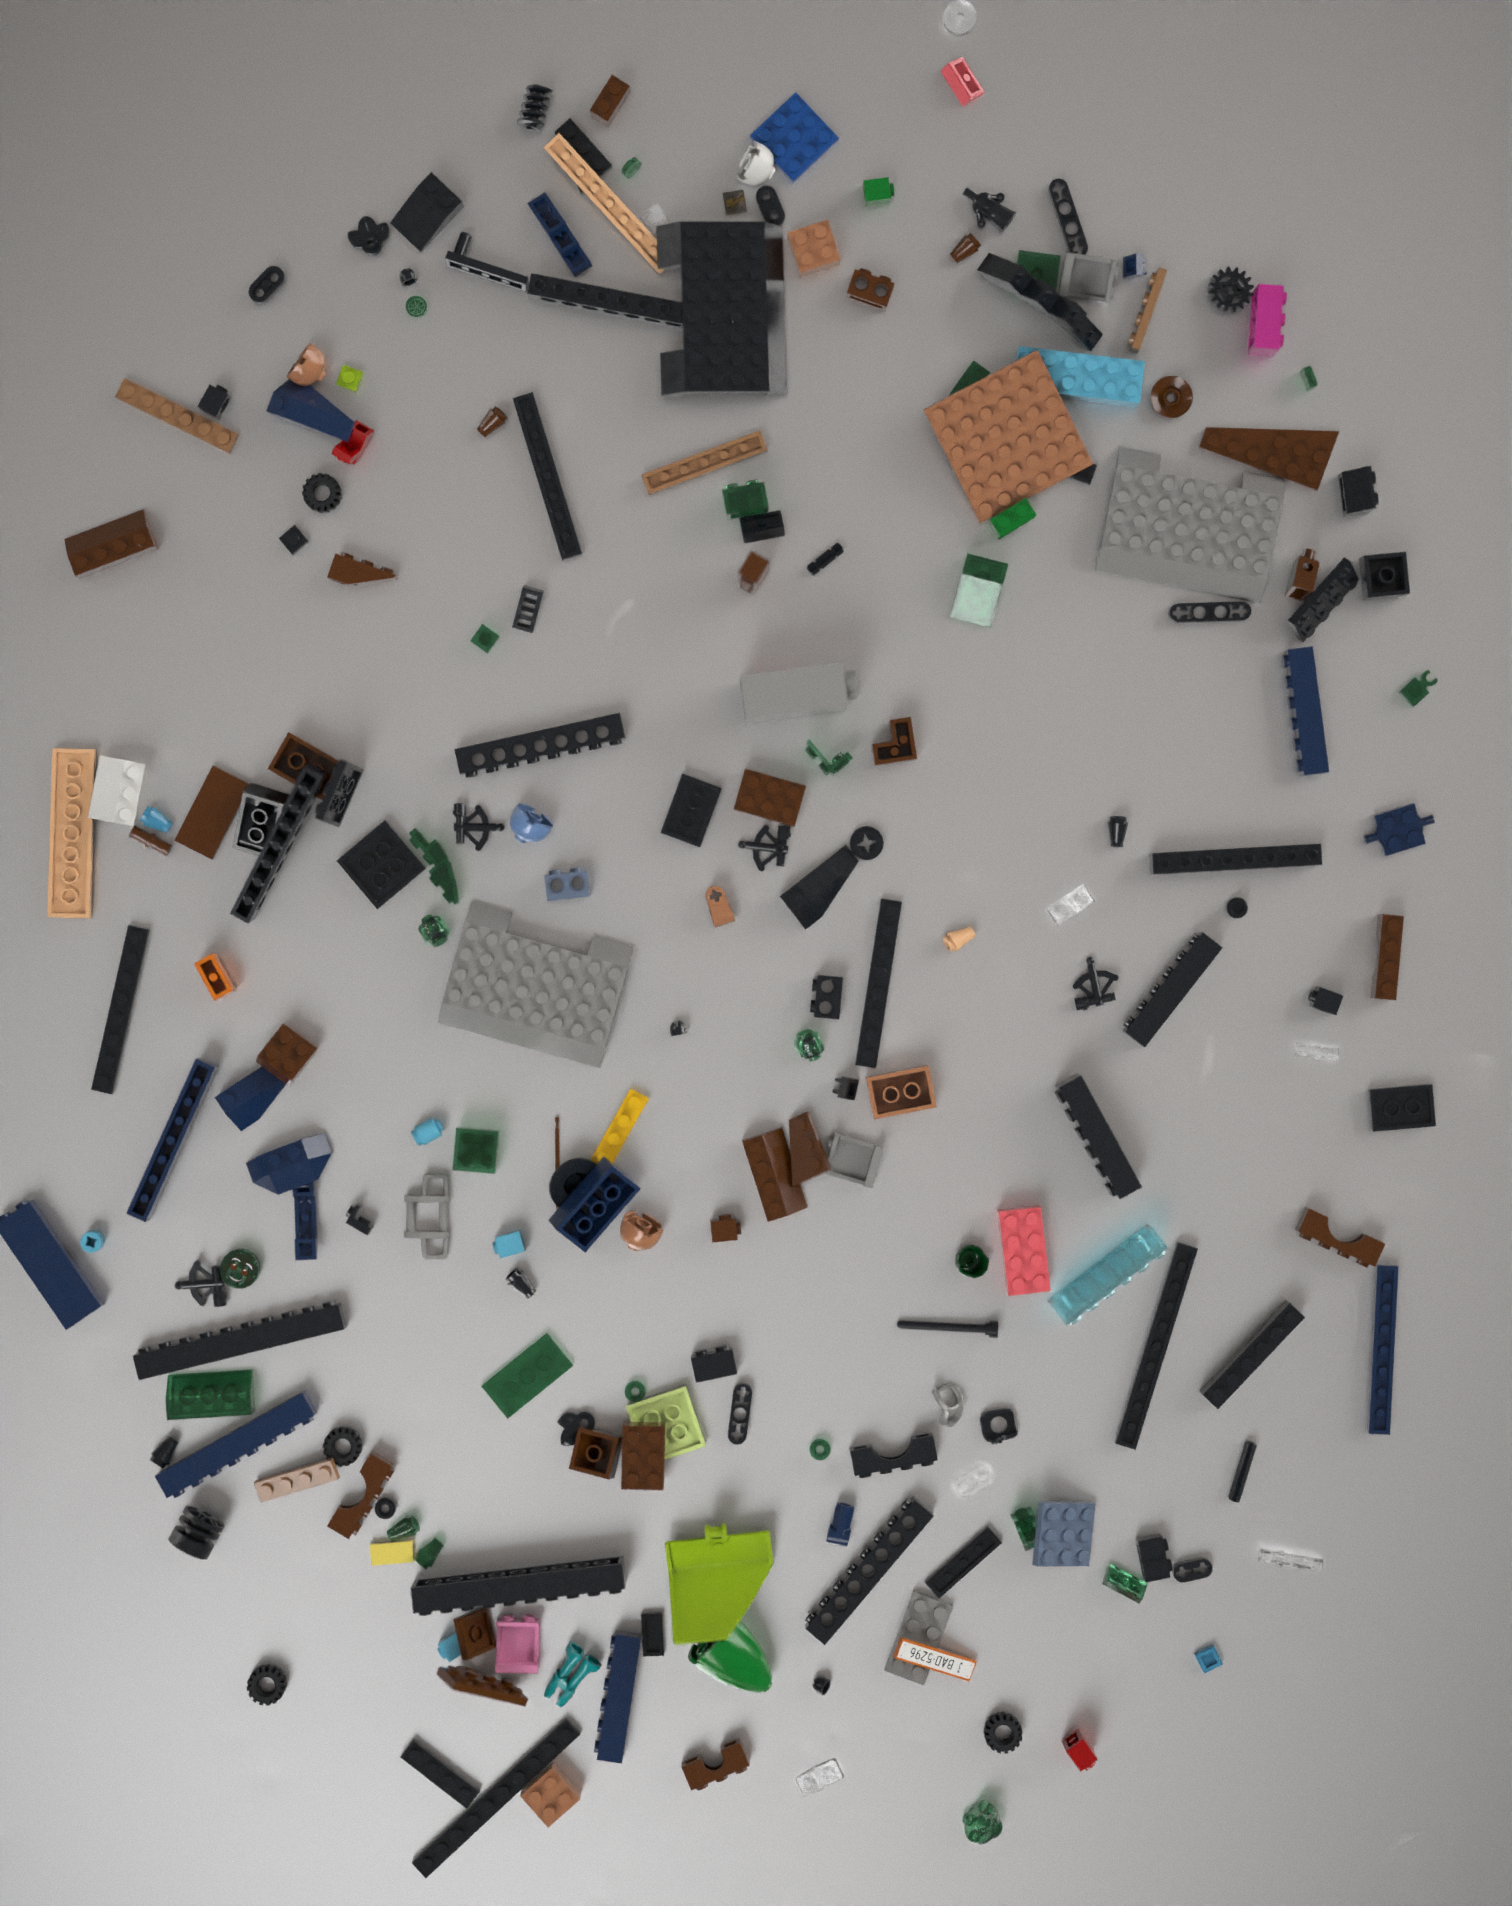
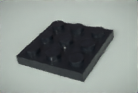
M342 759L335 763L332 769L333 776L331 781L324 787L323 793L325 795L322 802H319L315 808L316 819L340 827L364 769Z
M386 820L337 860L339 865L376 909L382 907L426 870L425 866Z

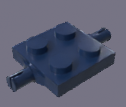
M1411 803L1372 815L1375 823V833L1364 835L1363 838L1365 839V844L1378 841L1384 856H1388L1426 844L1423 826L1434 824L1435 820H1433V815L1420 818L1417 814L1415 803Z

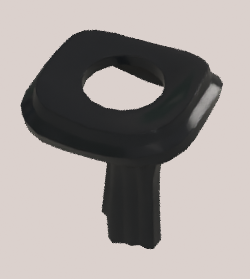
M996 1409L988 1411L980 1417L982 1434L987 1442L992 1444L1002 1443L1004 1440L1015 1438L1018 1434L1017 1423L1012 1409ZM1000 1416L1006 1420L1007 1427L1003 1432L996 1433L991 1429V1421L993 1418Z

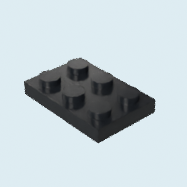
M682 773L660 833L700 847L722 788Z
M1432 1084L1368 1089L1372 1132L1436 1126Z

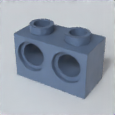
M582 867L571 868L570 873L562 874L561 870L549 871V875H544L547 901L590 897L588 872L583 871ZM575 877L583 879L584 883L580 889H575L572 886V880ZM555 879L562 881V888L559 891H554L551 888V882Z

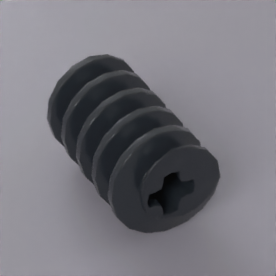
M533 84L526 87L528 94H525L523 97L526 102L521 104L524 110L519 112L521 118L517 119V124L525 130L541 133L542 131L537 126H544V123L539 118H546V114L541 111L548 110L549 108L543 103L551 100L546 96V93H553V90L545 86Z

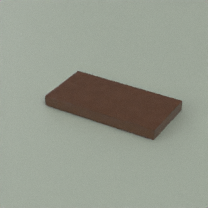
M212 766L174 841L213 860L240 808L243 791L249 783Z

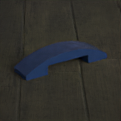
M314 1181L293 1189L296 1261L317 1259V1206Z

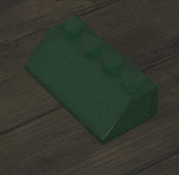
M253 1369L168 1375L165 1399L167 1420L252 1415L255 1412Z

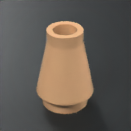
M969 926L946 933V936L943 937V942L949 952H956L971 939L975 938V933Z

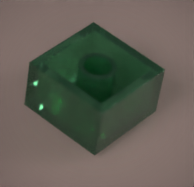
M756 479L747 481V485L738 486V483L726 485V489H722L726 519L730 520L768 513L769 506L764 482H759Z
M458 1126L455 1135L452 1170L495 1174L497 1172L500 1130Z

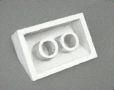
M99 755L87 818L134 826L145 764Z

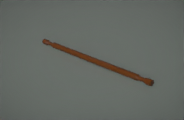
M555 1117V1170L560 1166L559 1117Z

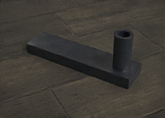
M460 232L454 252L447 251L445 257L446 266L526 292L529 285L527 276L466 257L472 235Z

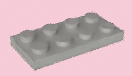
M913 1590L884 1671L924 1685L930 1669L895 1659L893 1657L900 1637L938 1648L953 1605Z

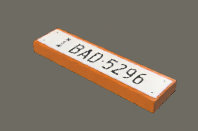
M900 1637L893 1655L895 1659L966 1681H970L977 1663L974 1659L904 1637Z

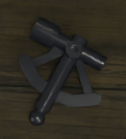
M454 804L453 815L456 817V823H454L456 844H464L465 835L476 845L475 850L479 852L487 842L489 832H501L504 830L502 823L488 822V817L480 805H476L475 812L466 817V804ZM477 815L482 820V823H468ZM468 831L483 832L482 838L478 842Z
M765 825L756 835L754 842L741 840L738 843V847L740 849L753 850V859L759 871H764V866L776 856V866H784L785 854H788L789 847L787 846V839L791 838V827L778 825L777 838H775L768 831L769 826ZM766 834L775 844L760 842ZM759 851L774 852L763 862L759 856Z
M1093 957L1086 959L1088 973L1082 975L1073 984L1074 989L1077 990L1079 988L1087 994L1086 997L1074 998L1077 1011L1088 1010L1087 1008L1092 1005L1096 1007L1103 1006L1106 1002L1116 1000L1114 992L1105 993L1113 981H1118V975L1106 970L1097 971ZM1098 977L1109 979L1102 991ZM1089 979L1093 993L1082 985Z
M196 1260L189 1272V1281H178L175 1283L177 1290L190 1289L193 1298L200 1306L206 1304L205 1299L210 1294H213L214 1307L227 1305V1294L223 1292L222 1288L225 1286V1280L221 1278L219 1265L211 1267V1275L200 1266L201 1261ZM199 1270L209 1279L196 1280L197 1271ZM197 1288L210 1289L203 1296H201Z

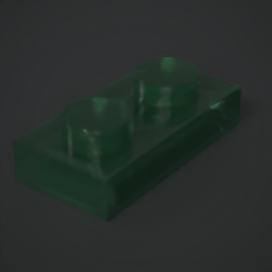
M1112 1564L1107 1567L1102 1582L1103 1585L1137 1603L1143 1600L1148 1584Z

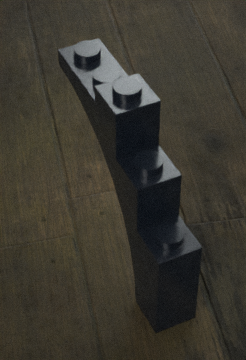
M988 253L977 269L988 282L1014 294L1049 317L1086 350L1092 351L1103 334L1086 317L1087 313L1077 302L1060 296L1050 284L1033 278L1021 265Z

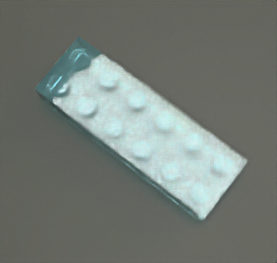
M1146 1224L1047 1301L1066 1325H1074L1082 1318L1080 1315L1086 1310L1088 1312L1094 1310L1099 1305L1097 1302L1103 1297L1105 1299L1111 1297L1115 1293L1114 1289L1120 1284L1121 1286L1128 1284L1132 1280L1131 1276L1136 1272L1140 1274L1149 1267L1148 1263L1153 1259L1157 1261L1163 1257L1168 1247L1155 1230Z

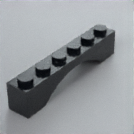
M1285 1300L1270 1316L1253 1340L1227 1366L1214 1375L1199 1392L1219 1409L1305 1317L1290 1302Z

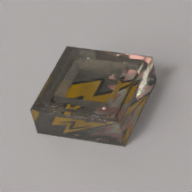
M743 190L722 193L726 215L747 212Z

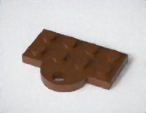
M449 1665L447 1668L439 1666L436 1673L452 1690L526 1707L528 1698L522 1693L523 1690L515 1687L514 1682L509 1679L502 1678V1680H497L492 1675L466 1666L454 1667Z

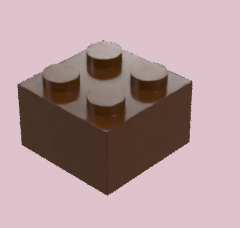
M282 1024L258 1054L256 1062L290 1087L315 1056L317 1048L288 1026Z

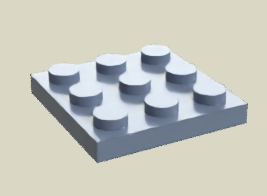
M1039 1501L1032 1565L1089 1566L1096 1503Z

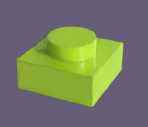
M342 365L336 386L357 393L364 373Z

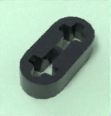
M1199 1557L1176 1563L1173 1566L1172 1574L1179 1582H1189L1210 1576L1213 1566L1208 1559ZM1202 1562L1205 1566H1208V1568H1205L1204 1573L1200 1570H1194V1568H1199ZM1180 1567H1183L1184 1570L1191 1569V1571L1184 1573V1577L1177 1574L1180 1571Z

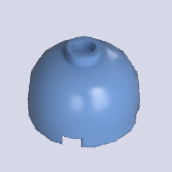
M519 803L510 817V826L516 834L515 838L522 843H526V841L535 843L545 839L553 827L552 822L544 814L541 813L540 817L533 812L535 808Z

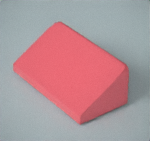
M963 57L948 63L941 70L942 75L962 106L985 93Z

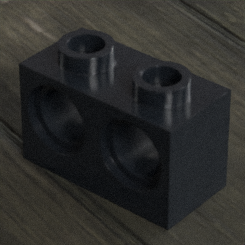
M817 975V979H813L812 991L816 992L815 1000H811L810 1012L814 1013V1017L839 1019L843 977ZM825 980H829L833 984L832 991L828 993L823 992L821 989V984ZM824 1001L831 1004V1010L826 1014L821 1013L819 1010V1005Z

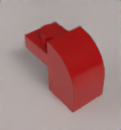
M357 420L354 421L355 425L349 441H341L334 446L331 453L343 463L355 465L366 450L375 431Z

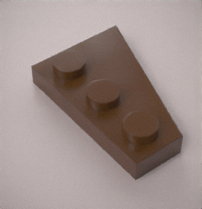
M805 1112L790 1119L792 1187H797L831 1171V1167L811 1113Z

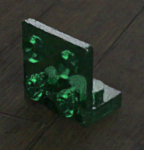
M810 740L805 744L807 746L805 751L812 759H818L821 763L819 768L826 776L830 774L833 777L853 759L848 752L844 755L840 752L832 759L831 762L833 764L831 765Z

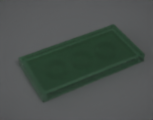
M546 1333L481 1387L508 1419L569 1370L573 1364L551 1336Z

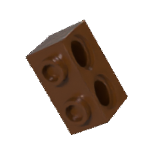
M860 268V270L855 269L846 298L886 311L895 283L891 282L892 279L883 275L876 277L871 275L872 272L863 268ZM858 280H863L866 282L867 287L858 289L855 283ZM883 287L887 292L886 295L878 296L875 293L876 288Z

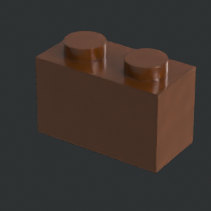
M611 75L592 105L590 116L609 128L631 93L630 85Z

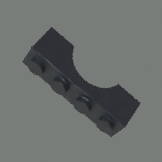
M932 1432L911 1436L907 1449L894 1457H885L878 1454L870 1444L849 1448L854 1475H859V1478L872 1476L871 1473L879 1471L880 1474L891 1473L892 1469L895 1468L909 1470L916 1464L930 1466L934 1464L933 1461H938Z

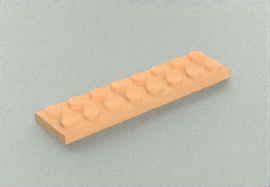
M52 748L47 917L91 918L94 819L87 817L96 773L95 749Z

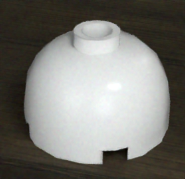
M754 141L755 146L752 147L750 145L739 163V167H742L741 174L736 173L737 180L752 186L762 184L767 178L771 179L775 172V167H773L774 158L770 149Z

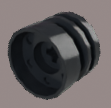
M186 1506L183 1510L184 1515H181L179 1518L180 1523L184 1526L176 1525L168 1540L180 1551L195 1558L207 1560L214 1548V1544L209 1539L218 1540L220 1537L218 1532H222L225 1525L205 1510Z

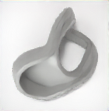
M948 1383L938 1389L934 1388L932 1393L936 1402L943 1409L939 1417L940 1424L952 1427L962 1416L963 1396L955 1384ZM949 1388L956 1398L955 1406L948 1407L939 1392Z

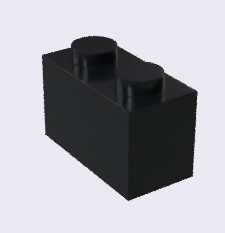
M720 1345L716 1346L714 1351L707 1352V1349L694 1351L695 1355H691L696 1383L737 1374L732 1347Z

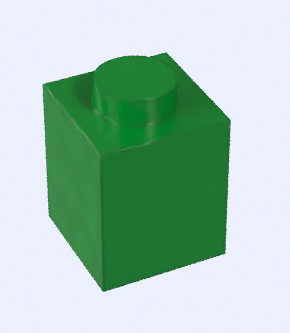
M889 177L863 180L865 206L891 202V196H894L893 183L889 184Z

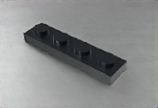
M415 1739L412 1740L400 1756V1758L466 1809L480 1792V1789Z

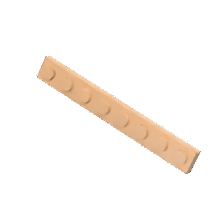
M558 133L544 147L546 152L660 275L665 269H657V239Z

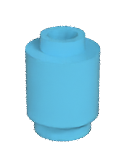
M431 1117L415 1126L411 1134L418 1146L426 1145L442 1136L441 1131L444 1128L439 1119L434 1120Z

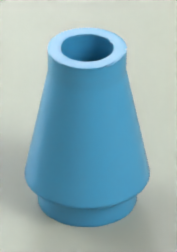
M147 806L139 820L144 823V826L167 833L172 825V822L165 818L157 809Z

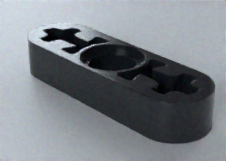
M744 1382L738 1383L733 1389L728 1427V1439L736 1445L742 1444L746 1440L751 1407L752 1389L749 1384ZM741 1387H745V1391L749 1392L748 1395L744 1396V1402H748V1405L742 1403L735 1404V1400L740 1401V1394L736 1392L741 1390ZM743 1408L746 1411V1416L743 1419H737L734 1416L735 1409ZM733 1421L738 1424L745 1423V1426L740 1425V1433L743 1436H740L739 1440H736L734 1435H731L732 1432L736 1431V1424L732 1425Z

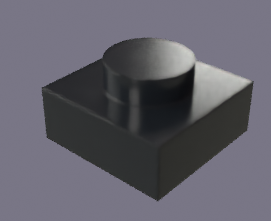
M295 525L279 537L280 541L292 555L309 543Z

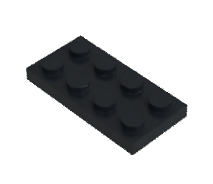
M1344 557L1288 619L1296 637L1302 642L1314 634L1318 625L1324 622L1335 606L1341 604L1344 596L1356 587L1359 578L1351 561Z

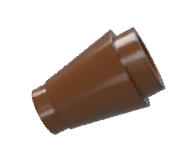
M969 233L967 236H963L950 253V256L958 264L979 251L978 248L981 244Z
M497 406L493 409L490 408L477 430L484 437H487L504 425L508 417Z

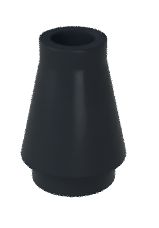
M1110 816L1108 828L1112 847H1123L1128 827L1127 817Z
M515 1268L505 1279L508 1282L507 1285L524 1295L527 1299L536 1292V1289L532 1286L523 1270Z
M167 1436L151 1453L152 1457L150 1460L164 1469L166 1464L169 1465L179 1442Z

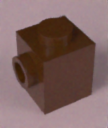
M731 1214L719 1215V1219L710 1220L712 1243L738 1240L737 1235H741L740 1222H736V1217L731 1218Z

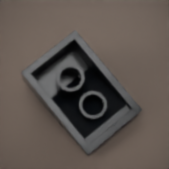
M431 172L416 187L390 224L415 248L422 252L464 208L462 200Z
M250 783L242 794L232 848L259 856L290 794Z

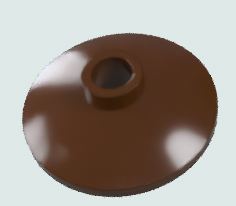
M1163 377L1152 388L1151 404L1154 410L1163 417H1180L1191 407L1193 401L1192 389L1180 377ZM1168 395L1174 396L1173 402L1167 400Z

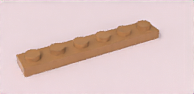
M125 378L115 396L117 399L229 454L239 437V434Z
M757 431L644 473L642 478L648 494L652 495L765 453L767 448L761 432Z

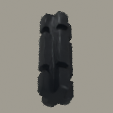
M839 543L833 545L831 550L828 549L815 559V562L807 566L811 575L817 574L820 568L823 569L836 556L844 552L843 547Z

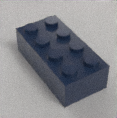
M603 1157L548 1221L559 1233L586 1252L641 1188L633 1179L607 1158Z

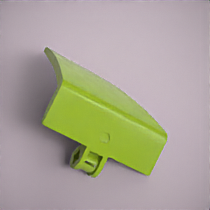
M726 1523L710 1527L708 1524L705 1525V1537L665 1542L673 1644L681 1645L728 1639L753 1602L774 1564L770 1531L728 1535Z

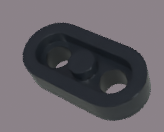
M762 186L756 193V202L765 222L781 226L785 220V213L778 195L771 186ZM764 193H768L771 197L764 199L762 196ZM774 212L778 214V218L773 219L770 216Z
M277 266L268 267L249 287L248 292L252 301L257 304L266 303L284 284V272ZM273 275H278L277 281H271ZM259 290L264 291V294L261 297L257 296V292Z

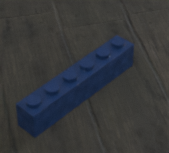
M1313 646L1288 649L1284 651L1285 655H1282V665L1287 670L1285 687L1286 689L1289 688L1290 692L1287 703L1289 710L1292 709L1293 718H1290L1291 730H1295L1296 739H1293V748L1298 753L1296 770L1300 772V776L1328 773L1329 765Z
M617 1630L616 1636H611L610 1649H614L613 1657L608 1656L607 1662L610 1677H605L603 1690L607 1691L606 1699L602 1698L600 1711H604L603 1719H599L597 1732H601L600 1740H595L594 1753H598L597 1760L622 1764L642 1635L640 1633Z

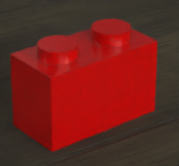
M1079 1729L1062 1740L1065 1751L1080 1772L1084 1769L1087 1771L1096 1764L1097 1756Z

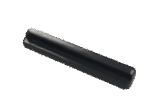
M1246 1441L1228 1496V1499L1233 1502H1240L1257 1444L1251 1441Z

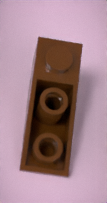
M344 552L341 555L335 553L327 576L329 580L349 587L397 580V576L393 574L394 570L384 566L381 569L373 567L374 563L364 559L361 562L353 560L354 556Z

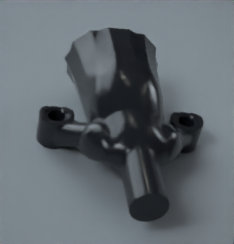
M966 188L962 194L972 201V208L976 214L977 227L979 229H983L986 225L985 220H983L984 216L1003 233L1017 213L1000 204L1005 199L1003 193L990 195V193L984 192L977 195L969 188Z

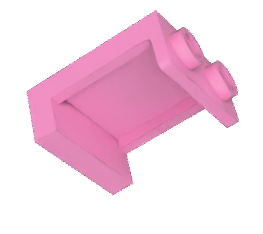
M501 1615V1618H497L495 1673H538L539 1618H535L533 1615H523L522 1618H514L513 1615Z

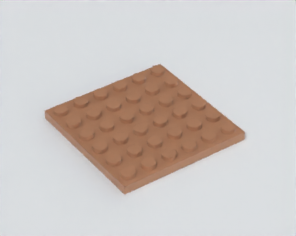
M1038 350L1021 357L923 409L980 523L1012 507L1016 502L1019 503L1023 498L1027 499L1093 465Z

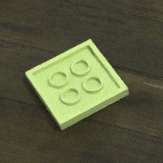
M686 1385L626 1405L631 1422L666 1423L665 1460L706 1446Z

